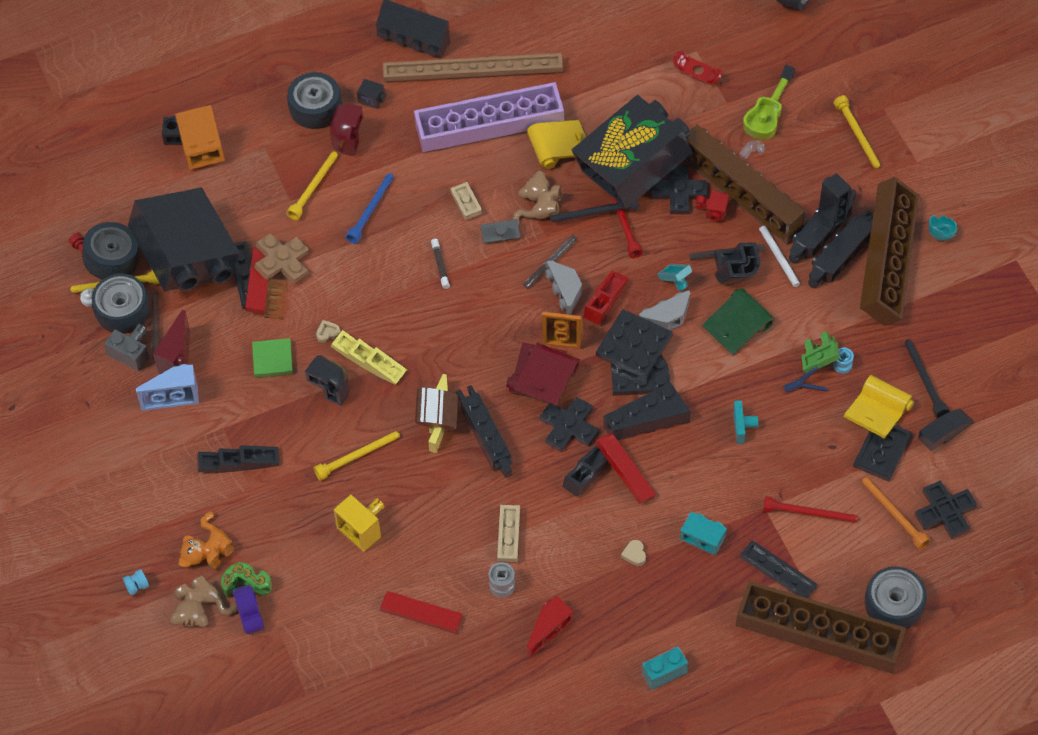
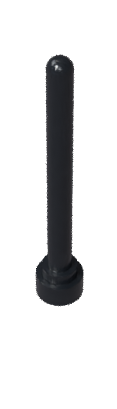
M638 200L631 204L627 210H639ZM613 203L552 215L550 220L551 222H558L625 208L620 203Z
M906 340L905 346L933 402L932 411L935 417L939 418L949 413L950 410L947 404L940 401L912 341Z

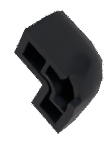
M756 242L738 243L733 250H716L713 253L717 267L715 276L721 284H740L746 282L757 273L760 267V257Z
M322 355L316 356L305 370L306 381L322 388L325 399L342 406L350 391L346 371L337 362Z

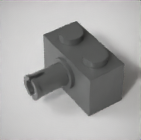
M140 324L137 325L130 336L114 330L104 343L107 355L140 371L149 359L146 345L140 343L148 330L144 326L141 327Z

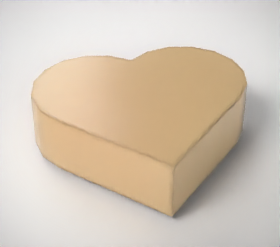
M322 320L316 332L317 340L320 343H327L330 339H336L341 333L340 327L337 324Z
M639 540L631 541L622 552L621 558L635 566L643 565L646 561V555L643 552L642 542Z

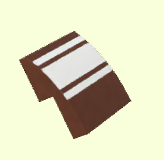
M418 388L415 423L431 429L438 426L450 431L455 430L457 426L458 394L433 388Z

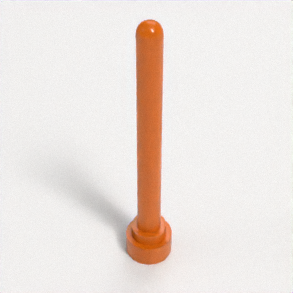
M864 477L862 479L864 486L913 537V544L917 549L922 550L927 547L931 539L925 533L918 532L872 481Z

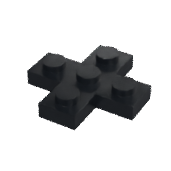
M688 165L676 166L670 172V180H660L651 188L652 199H670V215H689V199H696L697 196H703L707 199V180H688Z
M578 397L575 398L567 411L559 406L548 404L541 413L540 420L554 428L545 439V443L560 452L564 450L572 438L589 447L599 434L598 428L585 422L593 410V405Z
M941 480L923 488V493L930 505L915 511V516L924 531L942 523L951 539L969 532L970 527L962 514L976 509L977 503L968 489L950 496Z

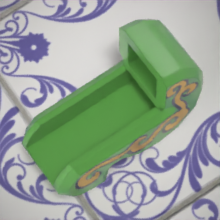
M243 562L232 564L224 572L221 579L223 593L227 598L230 597L233 589L237 588L239 583L244 586L252 585L254 592L261 596L268 594L272 589L270 575L267 572L261 570L260 574L256 575L253 567Z

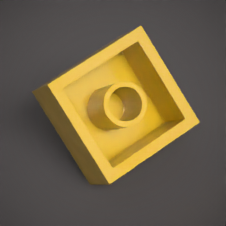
M349 495L334 509L336 528L365 552L381 538L379 519L375 515L384 509L385 506L381 501L378 503L379 499L376 498L369 506L364 507L357 499Z

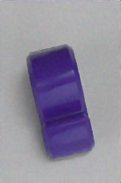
M249 584L233 589L232 592L244 633L248 635L263 630L264 624L252 585Z

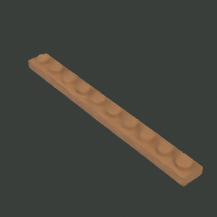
M562 53L390 62L383 63L385 82L563 72Z

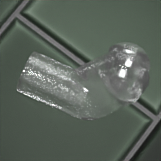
M759 140L749 141L739 155L747 159L751 152L758 151V153H763L766 146Z

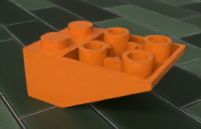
M211 105L175 114L189 170L225 161Z

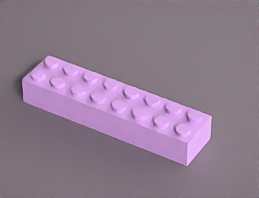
M556 82L415 110L414 117L422 152L525 132L531 125L536 123L564 121V109Z

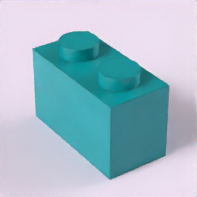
M690 512L680 530V540L716 556L726 537L727 527H724L720 522H713L700 513Z
M679 647L642 663V675L651 690L686 674L688 671V662Z

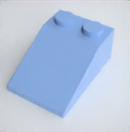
M182 364L172 367L136 388L142 411L199 404L198 384L193 364Z

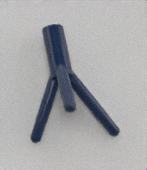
M817 366L808 373H805L800 379L783 386L786 393L799 387L828 391V388L803 383V381L818 370Z

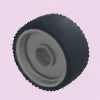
M128 274L110 275L96 285L92 294L94 315L99 324L107 331L132 332L138 324L142 326L149 316L150 301L148 293L142 282L134 276Z
M891 566L881 569L871 578L866 588L865 608L869 617L905 627L906 629L919 621L926 606L927 595L922 579L915 572L904 567Z

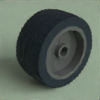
M105 222L93 226L86 233L82 245L84 266L91 275L101 280L113 274H131L138 262L139 245L129 227L117 222Z

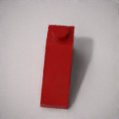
M557 595L552 600L548 599L542 606L526 647L529 658L573 621V610Z

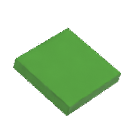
M290 338L252 342L255 378L293 374Z

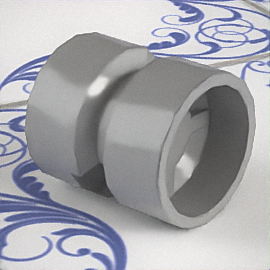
M500 562L494 564L488 573L490 591L496 597L506 598L515 589L514 569L508 563Z

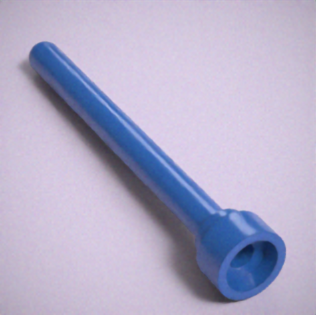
M388 173L356 226L349 229L346 233L345 238L350 243L357 244L361 239V230L391 183L393 174Z

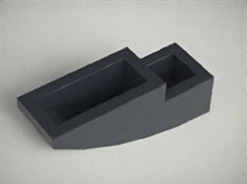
M961 408L953 410L921 429L918 439L930 451H933L942 443L946 444L973 423V420Z
M597 445L578 461L577 466L564 478L562 487L576 497H579L609 464V461Z

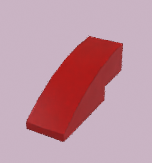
M612 270L595 290L594 297L585 306L583 317L600 325L618 300L629 278Z

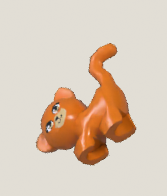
M213 512L206 513L200 519L201 527L211 532L207 542L192 536H185L183 538L180 551L181 558L178 562L180 567L188 568L191 565L200 564L203 560L207 559L209 567L214 570L221 564V561L218 559L220 553L227 557L234 551V547L230 545L232 541L225 532L215 525L208 523L210 519L214 518Z

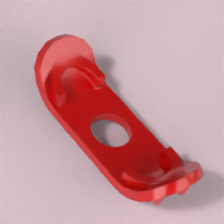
M678 51L673 56L675 68L690 77L708 85H713L721 79L723 74L721 69H715L693 59L683 51ZM697 66L703 68V72L699 75L693 72V69Z

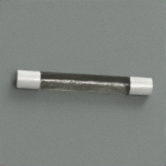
M432 239L431 244L442 287L447 289L450 287L439 241L438 239Z

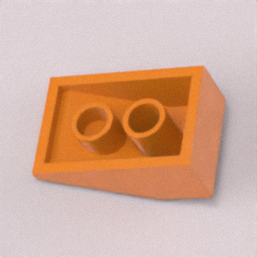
M550 312L542 313L543 345L581 349L584 331V320L581 316Z

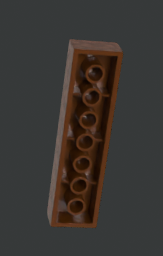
M696 124L690 129L691 135L687 138L692 154L684 161L721 192L730 194L729 198L788 245L792 241L794 234L803 229L805 211L802 206L794 203L787 194L782 193L772 182H768L763 178L761 173L753 170L746 161L738 158L720 140L715 139L705 128H701Z
M896 177L878 183L860 309L884 326L900 321L903 317L919 194Z
M748 581L736 619V626L892 674L906 631L905 627L752 581Z

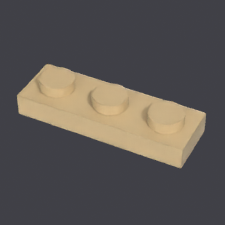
M500 505L497 562L518 561L520 505Z

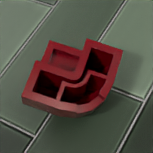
M342 104L336 108L331 121L330 137L333 148L337 152L355 157L360 143L358 131L363 120L362 106Z

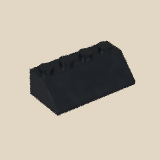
M389 0L382 1L376 23L378 37L395 42L398 45L407 46L415 51L427 53L433 57L442 58L450 44L448 20Z

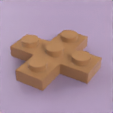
M270 233L256 243V247L266 257L255 263L254 268L266 280L280 271L292 283L307 275L308 270L298 260L308 254L309 249L297 237L282 245Z

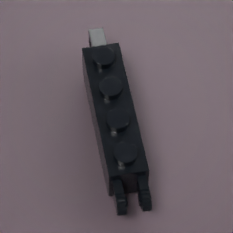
M851 189L847 219L852 214L853 200L857 194V191ZM818 207L812 219H808L804 223L803 229L794 234L792 238L793 246L790 249L789 255L790 262L798 263L803 257L807 259L813 258L845 221L832 229L818 215Z
M867 210L861 216L857 214L853 219L850 218L845 224V228L836 233L831 244H826L820 256L817 255L813 259V267L808 280L810 287L817 288L823 281L832 283L870 241L873 213Z
M472 385L467 387L469 397L465 398L461 390L456 391L461 403L462 413L493 471L500 469L504 478L512 476V469L510 467V464H512L511 453L479 393L475 392Z

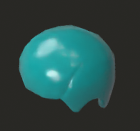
M933 215L929 219V234L934 239L946 241L956 235L957 224L953 219L945 215L939 218Z

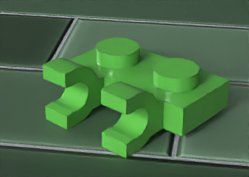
M825 331L820 334L822 346L820 347L818 344L813 345L811 338L804 341L806 353L802 355L804 372L808 373L816 366L819 369L840 359L838 343L835 342L834 337H829V332Z

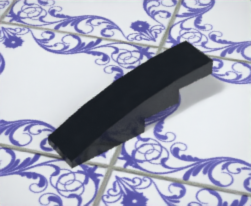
M240 445L238 449L219 448L218 452L197 453L198 472H236L279 466L278 447Z

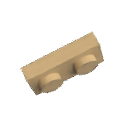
M467 182L450 188L451 194L465 220L482 214V209Z

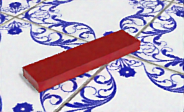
M253 247L245 311L264 314L268 280L254 267L255 263L266 256L256 247Z
M613 433L597 439L596 445L636 501L642 504L653 499L656 493Z
M390 591L386 592L380 607L382 612L454 634L457 633L463 618L462 613Z

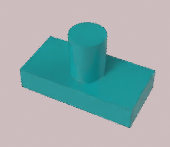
M670 264L657 275L662 281H673L678 291L688 286L684 277L690 274L692 269L689 265Z
M742 400L734 401L733 415L736 444H744L745 428L758 427V416H743Z

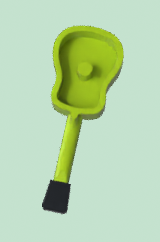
M785 65L780 82L772 97H760L755 107L745 114L743 129L748 135L762 140L770 139L775 135L777 119L781 115L782 108L778 99L786 84L795 73L794 67Z

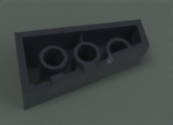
M670 382L604 415L603 427L608 435L613 433L617 440L637 436L639 433L655 432V429L664 427L667 429L674 427L676 424L690 423L691 411Z

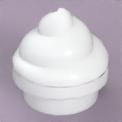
M86 289L81 293L80 300L83 305L92 307L94 289Z

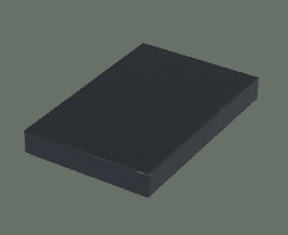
M895 425L884 439L869 431L853 463V467L889 482L912 436V432Z

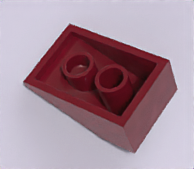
M185 310L180 312L153 353L159 374L172 367L182 364L188 365L190 327Z

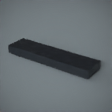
M247 241L235 243L240 254L234 273L242 310L245 309L251 265Z
M751 541L740 554L741 559L795 595L809 598L817 588V583L754 541Z

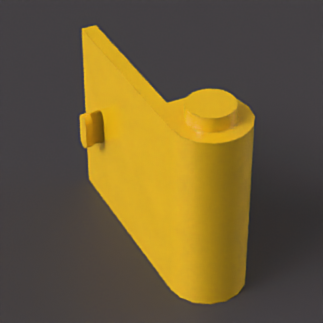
M579 120L536 123L527 129L540 165L546 169L555 167L561 158H573L574 155L571 149L586 138Z
M870 375L863 386L861 394L846 411L844 417L885 439L906 410L910 411L914 401L910 394Z

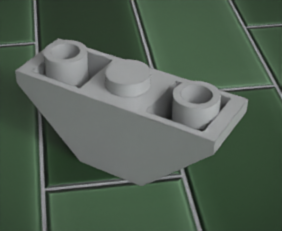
M548 261L547 270H545L548 281L551 280L553 283L552 289L555 296L558 295L560 298L559 305L561 309L565 310L567 315H572L582 295V283L575 269Z
M689 290L677 293L673 298L663 300L652 308L644 309L639 313V317L670 331L683 325L690 303Z

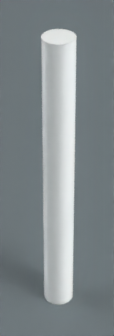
M766 226L760 227L761 234L794 287H798L800 285L798 278Z

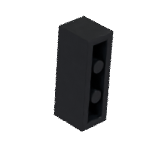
M837 173L825 178L822 182L818 215L832 229L847 219L852 189Z

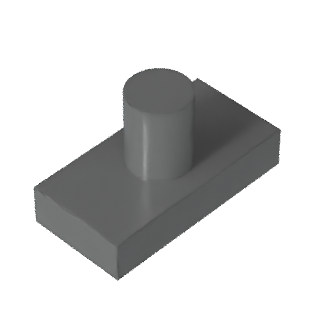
M517 219L480 225L483 244L520 239Z

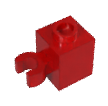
M711 191L709 199L697 196L695 208L698 210L707 209L706 219L714 222H724L729 206L730 194Z

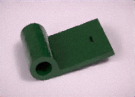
M744 288L734 290L731 297L702 326L734 356L759 330L762 332L768 330L775 322V317Z

